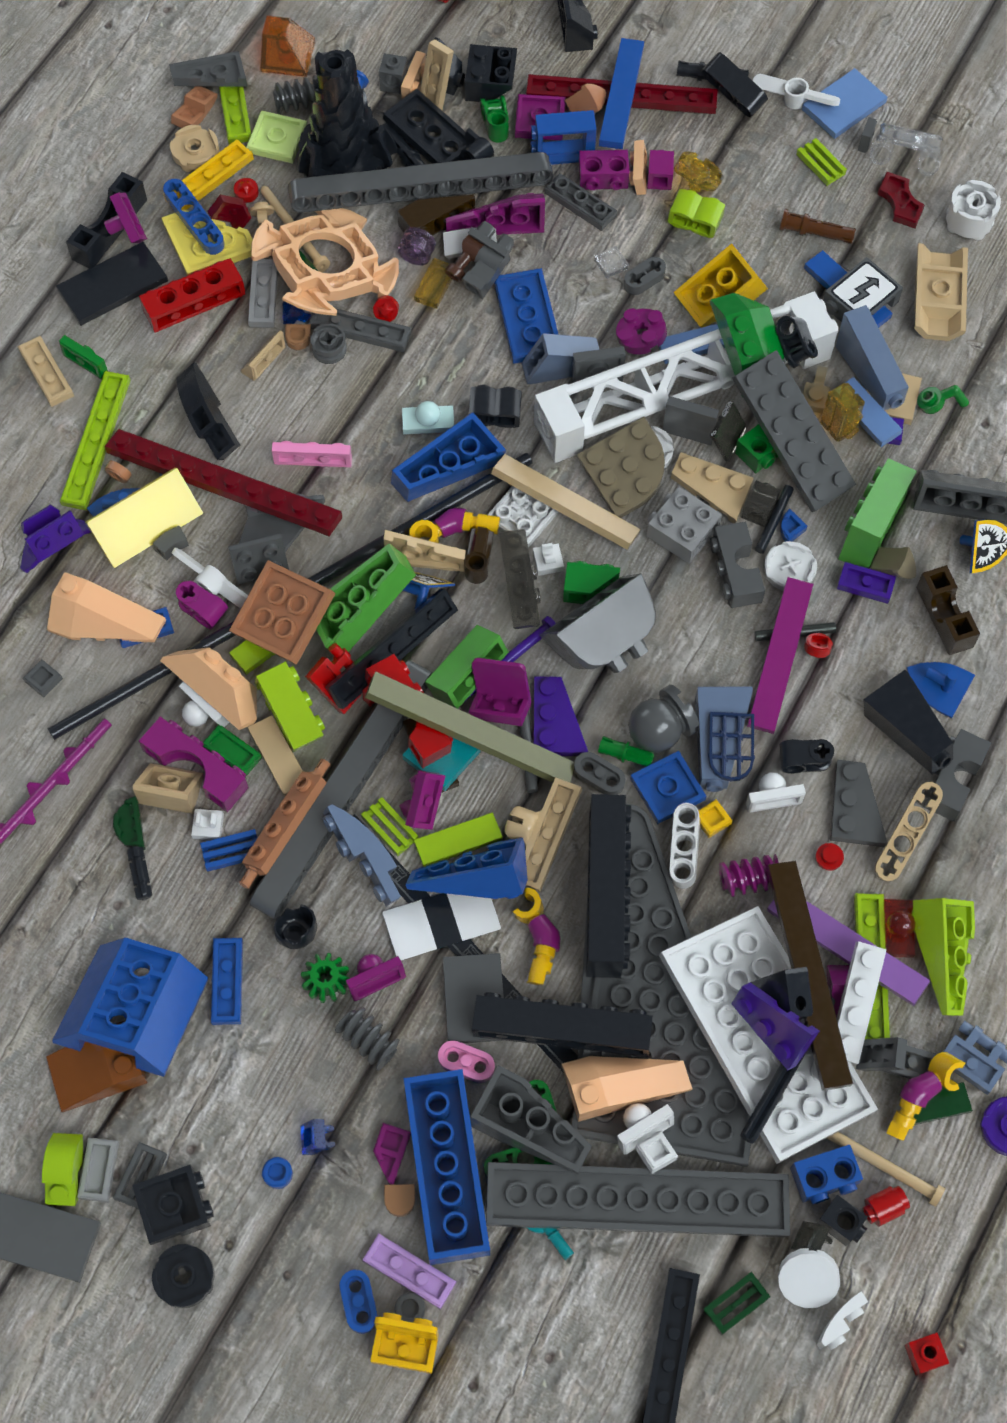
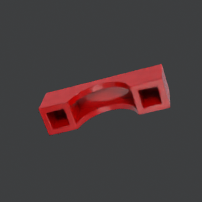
M395 654L366 669L365 680L368 685L376 671L424 693L417 682L413 683L408 676L410 671L403 660L399 661ZM416 721V727L409 736L408 747L423 769L451 753L453 737Z

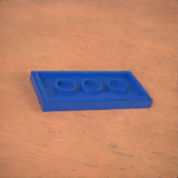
M542 268L499 275L494 282L513 364L523 362L543 333L559 335Z

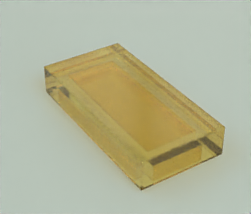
M433 258L414 295V301L436 309L438 308L452 281L444 272L450 263Z

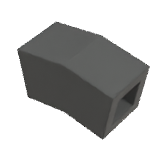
M180 526L164 532L153 543L155 551L166 561L173 555L172 551L174 548L181 550L189 546Z

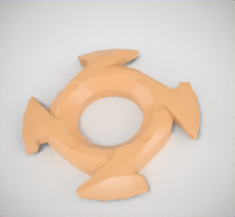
M339 208L315 211L318 215L281 225L279 231L273 228V223L265 219L256 230L252 241V260L258 261L269 256L273 257L276 269L292 291V293L287 292L282 297V300L299 309L316 314L336 316L337 310L327 301L343 300L369 292L376 293L377 298L389 295L395 287L399 275L398 258L395 257L378 266L379 256L377 251L362 231L367 218L351 210ZM312 240H330L342 245L349 251L353 264L347 270L340 273H322L304 263L300 257L299 249L305 243Z

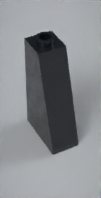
M906 670L900 672L863 699L864 716L932 775L939 769L946 768L952 762L953 742Z

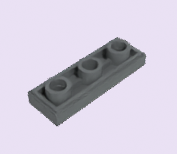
M561 173L545 187L546 195L600 231L617 216L616 209Z

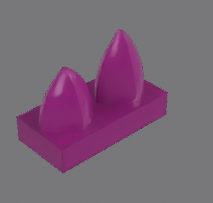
M418 770V774L409 779L413 790L412 799L406 800L399 805L403 816L406 818L405 825L412 828L433 830L445 775Z

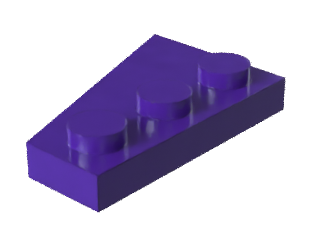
M534 676V744L560 756H579L581 753L588 752L562 677Z
M751 982L741 987L731 1003L787 1070L797 1066L820 1032L812 1025L806 1027L799 1022V1016L792 1011L787 1013L779 1008L775 999Z

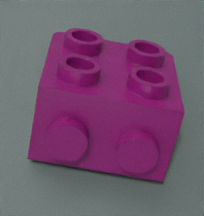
M474 658L472 669L477 694L468 711L469 714L483 721L522 726L532 704L526 667L521 663Z

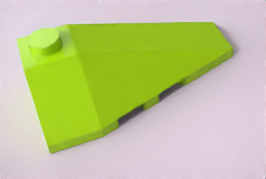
M947 898L913 900L912 919L914 921V930L941 1013L948 1016H963L968 985L964 977L966 964L971 963L972 956L967 953L969 939H974L975 935L974 901Z

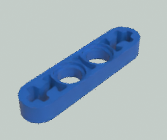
M179 179L168 180L163 186L165 198L202 249L211 255H216L223 251L225 243L221 231L184 182ZM172 190H175V191H177V192L180 193V198H179V199H178V196L176 195V193H175L174 191H172ZM190 204L194 206L193 210L189 212L181 210L184 205ZM199 221L207 223L201 229L195 228L194 224ZM210 234L211 239L217 243L209 242L207 236Z

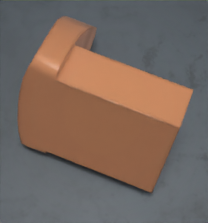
M585 84L581 87L582 90L565 100L571 112L594 110L597 113L604 106L606 91L595 84Z

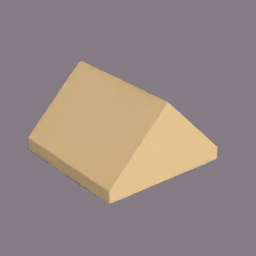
M150 763L133 784V791L139 804L193 814L203 780V773Z

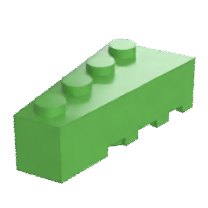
M889 458L883 467H877L872 478L875 483L869 482L863 494V497L866 498L865 501L859 500L854 510L856 517L850 516L844 530L848 532L838 560L870 568L874 555L877 554L885 534H887L895 515L911 487L917 472L916 470Z
M390 543L330 589L336 594L316 629L325 648L329 649L333 643H337L341 649L345 648L349 652L416 576L407 557Z

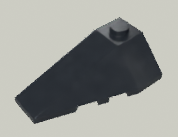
M557 0L565 52L593 50V42L598 38L597 25L592 24L591 14L583 1Z

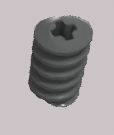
M313 75L312 83L309 82L307 77H303L302 85L298 79H294L293 87H291L288 81H285L283 89L278 82L275 83L273 96L277 114H280L282 106L286 113L289 112L290 105H293L294 109L298 111L299 103H302L304 108L308 109L309 101L314 102L313 79H317L316 75Z
M363 1007L358 1011L351 1010L339 1021L335 1032H343L342 1038L345 1041L352 1040L351 1047L353 1049L360 1048L359 1054L362 1057L368 1056V1063L370 1065L377 1063L376 1070L380 1071L396 1053L400 1040L397 1038L389 1042L390 1031L381 1035L382 1023L373 1027L371 1025L374 1020L373 1015L366 1019L363 1018L366 1008Z

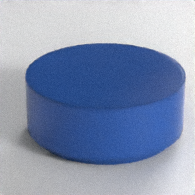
M274 1157L264 1164L262 1177L269 1187L282 1189L291 1182L293 1170L286 1159Z

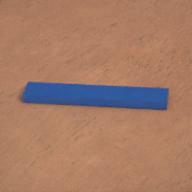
M621 38L599 138V146L623 150L645 41Z

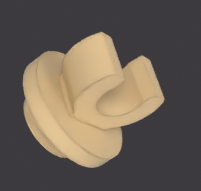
M257 202L249 211L252 216L257 217L258 225L260 226L265 219L268 220L269 215L274 213V207L269 205L268 202Z

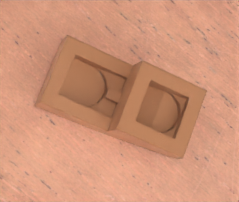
M195 86L184 96V104L171 115V124L180 128L189 125H199L214 105L217 93L201 86Z

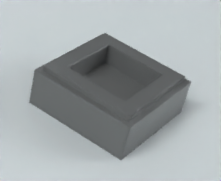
M868 117L861 135L858 151L864 153L868 151L874 136L877 119Z
M42 659L23 677L24 682L42 697H45L63 679L61 674Z

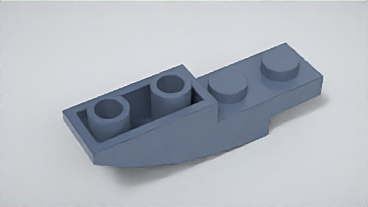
M333 804L328 806L323 812L324 817L322 819L329 832L333 831L338 840L336 846L341 856H346L349 862L360 858V868L366 877L370 876L375 885L373 892L379 902L383 901L386 907L396 902L401 896L389 873L397 865L380 840L358 819Z

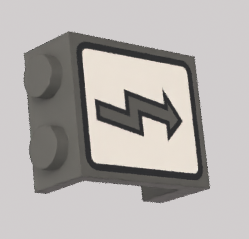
M866 257L825 291L823 301L826 305L827 313L834 315L842 322L845 312L867 305L872 315L886 304L894 307L900 300L903 287Z

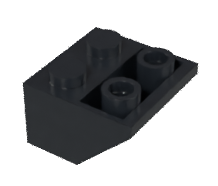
M470 44L465 77V101L480 102V99L483 98L485 101L492 100L513 89L517 48Z

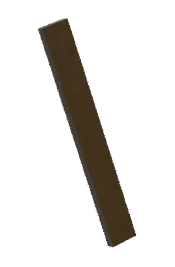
M796 861L768 864L766 869L791 969L807 967L813 1014L810 1017L804 1018L806 1027L812 1025L820 1031L811 1043V1049L821 1089L826 1091L850 1087L853 1081Z

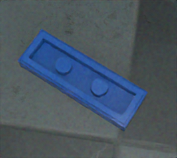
M213 938L212 1025L241 1024L242 938Z

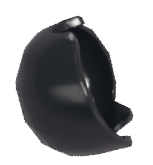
M303 904L294 910L286 908L282 915L276 919L273 927L277 942L289 949H301L310 944L317 932V921L313 910Z

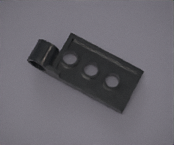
M418 89L383 113V120L432 164L494 157V149L487 139L479 137L470 128L465 132ZM411 117H420L422 121H413ZM428 132H437L440 136L432 137ZM446 147H449V148L453 147V148H455L457 151H456V152H448L445 148H446Z

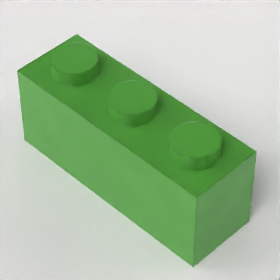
M476 625L425 683L435 699L458 709L476 689L472 669L474 658L501 661L509 652L500 635Z

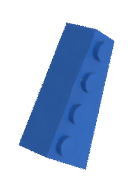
M472 412L392 470L391 484L409 502L494 467L506 453V449Z

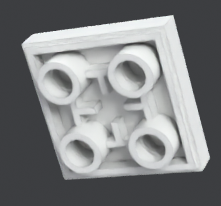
M512 486L488 515L500 517L498 530L528 549L559 512Z

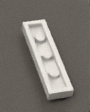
M859 941L855 943L837 1015V1023L847 1062L859 1064L887 950Z

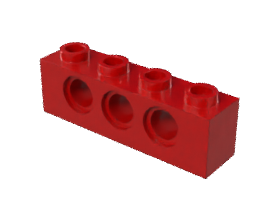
M229 258L216 262L214 265L200 271H195L191 275L179 280H173L155 290H149L145 294L140 295L139 299L142 310L154 333L244 296L246 293L243 279L232 259Z

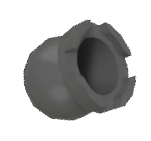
M669 684L661 689L659 692L660 699L650 698L642 701L631 713L628 722L630 737L639 748L645 751L660 753L669 750L679 741L681 733L686 737H690L699 731L696 728L699 726L696 713L690 703L683 704L677 696L681 691L674 685Z

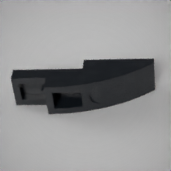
M193 362L176 378L178 393L185 413L198 438L206 440L217 460H224L240 446V443L218 408L221 405L220 401L197 363Z

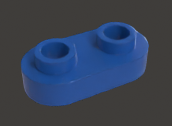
M350 1270L342 1276L339 1285L346 1320L354 1332L365 1334L374 1329L375 1317H378L372 1287L368 1276L363 1271ZM353 1282L361 1283V1289L356 1293L352 1292L350 1285ZM361 1312L368 1314V1320L365 1323L357 1321V1316Z

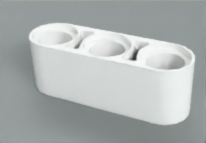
M690 803L679 805L675 809L673 818L669 871L673 884L681 889L689 888L694 884L697 872L700 817L697 807ZM685 813H690L694 815L695 819L690 824H684L679 820L680 817ZM683 840L690 841L693 844L692 848L685 852L680 851L677 846ZM680 868H687L691 872L686 879H678L675 873Z

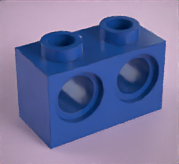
M851 1145L794 1162L790 1167L802 1203L811 1200L812 1205L828 1200V1194L839 1191L840 1195L852 1193L858 1190L856 1185H859L863 1180ZM837 1165L844 1166L848 1171V1178H839L835 1174L834 1167ZM809 1174L816 1175L820 1179V1187H810L806 1182V1176Z

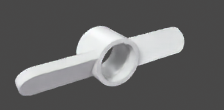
M757 74L753 78V82L763 91L784 96V103L790 109H801L808 100L831 106H839L840 98L810 90L808 83L802 78H792L787 81L764 74Z
M178 548L173 549L172 554L199 574L193 582L214 595L220 593L237 607L242 608L248 595L229 582L218 569L211 565L204 567Z

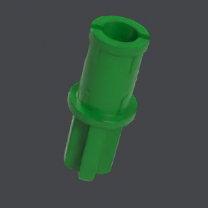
M606 736L602 737L598 753L620 759L622 763L628 760L643 766H649L653 763L654 759L652 752L630 746L631 742L629 741L627 743L619 742Z

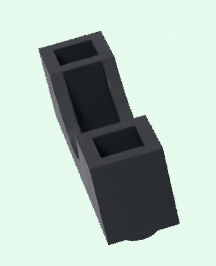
M121 172L108 189L107 202L99 218L87 227L80 224L66 241L71 260L89 269L96 266L123 232L121 230L110 235L105 227L104 222L118 215L110 196L118 192L126 193L137 214L147 201L143 181Z

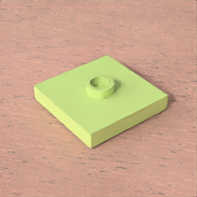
M261 110L247 148L253 155L293 164L299 149L300 136L304 132L307 121Z

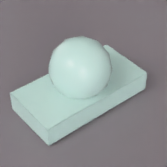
M424 401L417 407L402 408L403 435L446 432L454 426L453 406H438L432 401Z

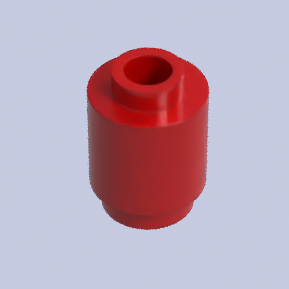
M889 1186L864 1199L865 1206L862 1207L864 1215L868 1217L867 1221L870 1224L875 1223L880 1227L904 1215L905 1210L910 1208V1203L900 1186L894 1188Z

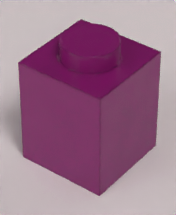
M650 150L647 189H672L674 151Z

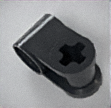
M783 316L777 321L776 333L782 345L785 359L792 368L798 367L800 362L808 358L813 359L818 356L817 347L812 340L804 319ZM793 323L794 331L790 334L789 328Z
M824 739L785 740L779 744L781 770L788 774L825 771L832 763L834 747L829 741ZM817 753H821L822 757H825V758H823V759L820 758L819 754H817Z

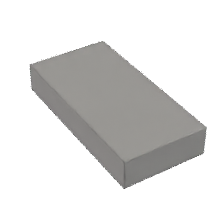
M88 1138L77 1195L78 1199L109 1203L119 1148L118 1141Z

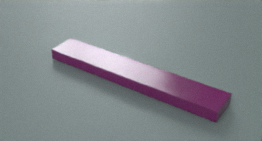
M787 577L751 714H754V729L771 734L775 732L814 585L812 583ZM749 718L747 727L751 728V719Z

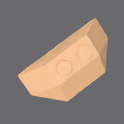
M211 648L177 651L162 657L160 661L238 730L256 722L257 688L241 675L239 670L226 662L218 652Z

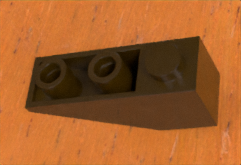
M462 195L418 199L397 210L398 226L415 246L420 242L429 240L433 235L442 230H446V218L475 209V196Z

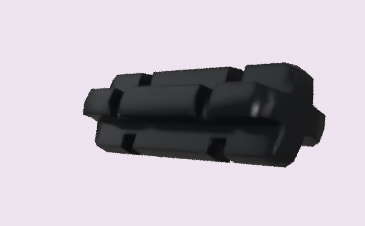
M133 846L127 849L128 861L132 862L129 863L133 886H136L134 888L135 897L137 900L143 901L151 898L153 894L151 885H148L150 879L146 860L143 861L145 859L143 847Z

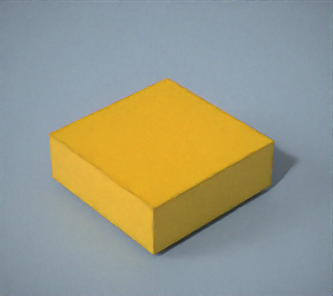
M717 799L698 810L700 827L708 838H711L732 824V819Z

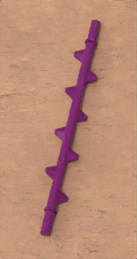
M104 718L86 738H82L83 741L77 747H66L63 750L65 760L43 784L29 782L26 785L30 797L6 823H0V845L19 824L34 825L36 823L33 813L34 808L56 785H68L70 783L68 772L91 748L95 747L94 744L110 729L112 724Z

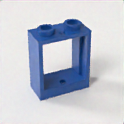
M594 110L535 115V125H531L532 140H535L531 141V153H546L549 156L551 165L579 163V151L595 150L597 129ZM583 133L582 139L543 142V136Z

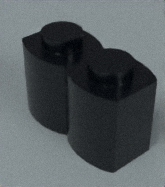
M488 385L471 387L469 415L473 412L485 426L495 425L504 428H517L520 425L522 391L510 386L500 389L491 388Z

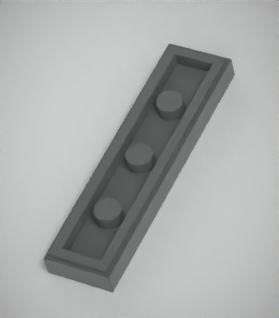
M335 308L337 310L336 316L312 313L308 323L311 324V329L313 330L324 323H332L342 328L345 337L348 339L400 352H405L412 333L411 327Z

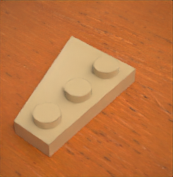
M385 530L384 547L390 543L407 557L412 567L465 572L464 559L466 557V550Z

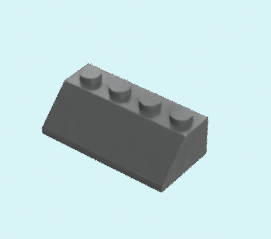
M921 470L916 482L913 510L976 520H995L1002 524H1007V482L991 481L988 478L965 477L962 474L939 473L936 470Z

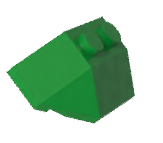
M736 293L710 300L735 376L776 350L782 360L784 359L783 348L776 333V326L768 306Z

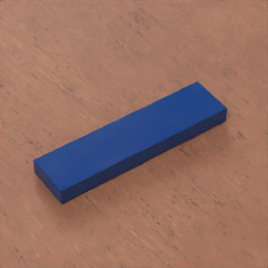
M823 250L806 262L804 269L826 289L830 288L848 273ZM883 306L872 316L879 328L891 319L893 313Z

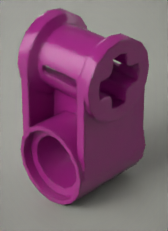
M184 581L176 588L180 609L208 629H212L228 610L227 604L221 598L209 593L195 582Z

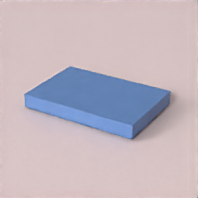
M854 68L821 91V93L840 98L839 106H831L808 100L803 104L802 110L835 139L884 105L888 97Z

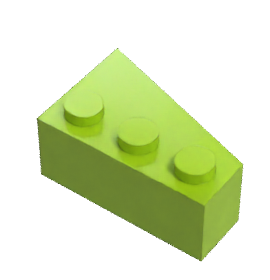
M285 661L257 675L254 684L257 690H261L266 700L267 708L273 713L277 725L292 752H295L321 739L324 735L322 730L325 729V726L319 715H313L309 707L313 704L307 691L301 692L297 684L300 678L294 666L288 667Z

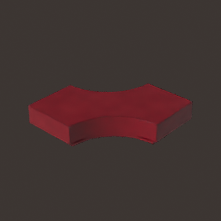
M886 172L877 195L885 198L892 206L894 212L892 221L916 229L925 205L912 196L909 190L910 179Z

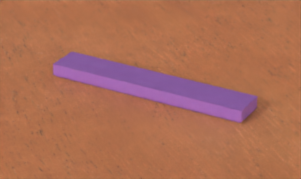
M773 900L767 911L779 919L775 901ZM806 901L817 944L850 965L855 943L858 941L876 946ZM886 952L878 984L914 1006L929 985L930 980Z

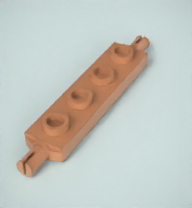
M321 758L313 771H302L295 780L293 786L243 859L242 863L248 870L239 881L241 886L249 889L257 875H267L327 782L322 777L331 766L328 761Z

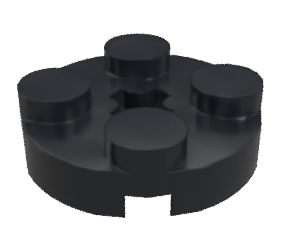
M188 1244L174 1245L160 1255L155 1269L153 1268V1288L158 1297L171 1307H193L202 1302L213 1290L215 1278L213 1263L209 1256L197 1247ZM181 1268H184L186 1272L191 1271L192 1276L188 1278L189 1282L183 1284L181 1281L176 1282L175 1280Z

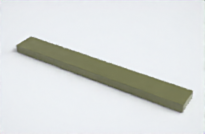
M376 671L373 674L365 695L366 699L552 783L555 777L571 782L575 762Z

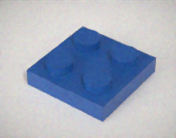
M679 751L630 775V780L657 825L673 817L675 809L682 803H690L695 806L705 801L707 797Z

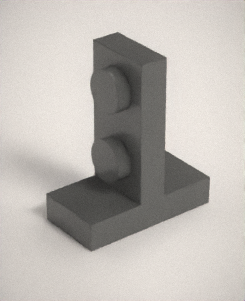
M899 1037L864 1040L859 1064L856 1065V1069L865 1072L883 1071L912 1079L928 1072L929 1064L937 1054L908 1046L907 1040Z

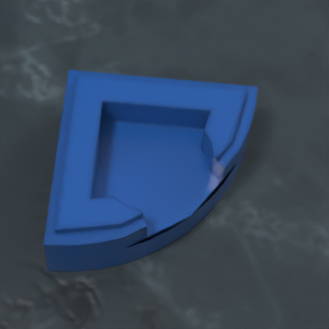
M788 509L784 514L780 527L784 542L794 541L807 530L808 526L791 509Z

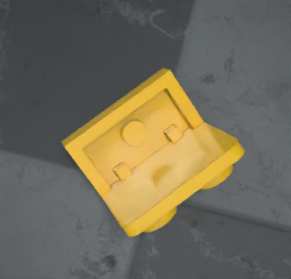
M387 1312L383 1313V1317H375L376 1334L370 1362L432 1374L439 1338L438 1328L432 1326L433 1322L422 1318H414L413 1323L401 1320V1315Z

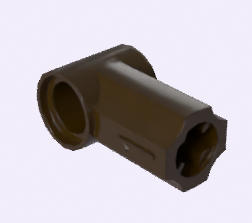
M477 527L471 530L468 552L464 562L465 577L473 584H480L488 577V566L494 539V532L488 530V528ZM475 565H478V566H481L482 568L475 570V569H472L471 567H472V566H475Z

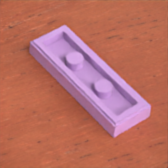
M379 1233L363 1258L364 1263L409 1291L419 1295L422 1299L440 1310L457 1283L452 1278Z

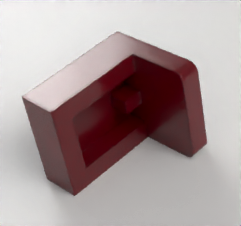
M221 194L207 211L211 219L230 222L232 228L238 229V227L244 228L251 219V214L243 199Z

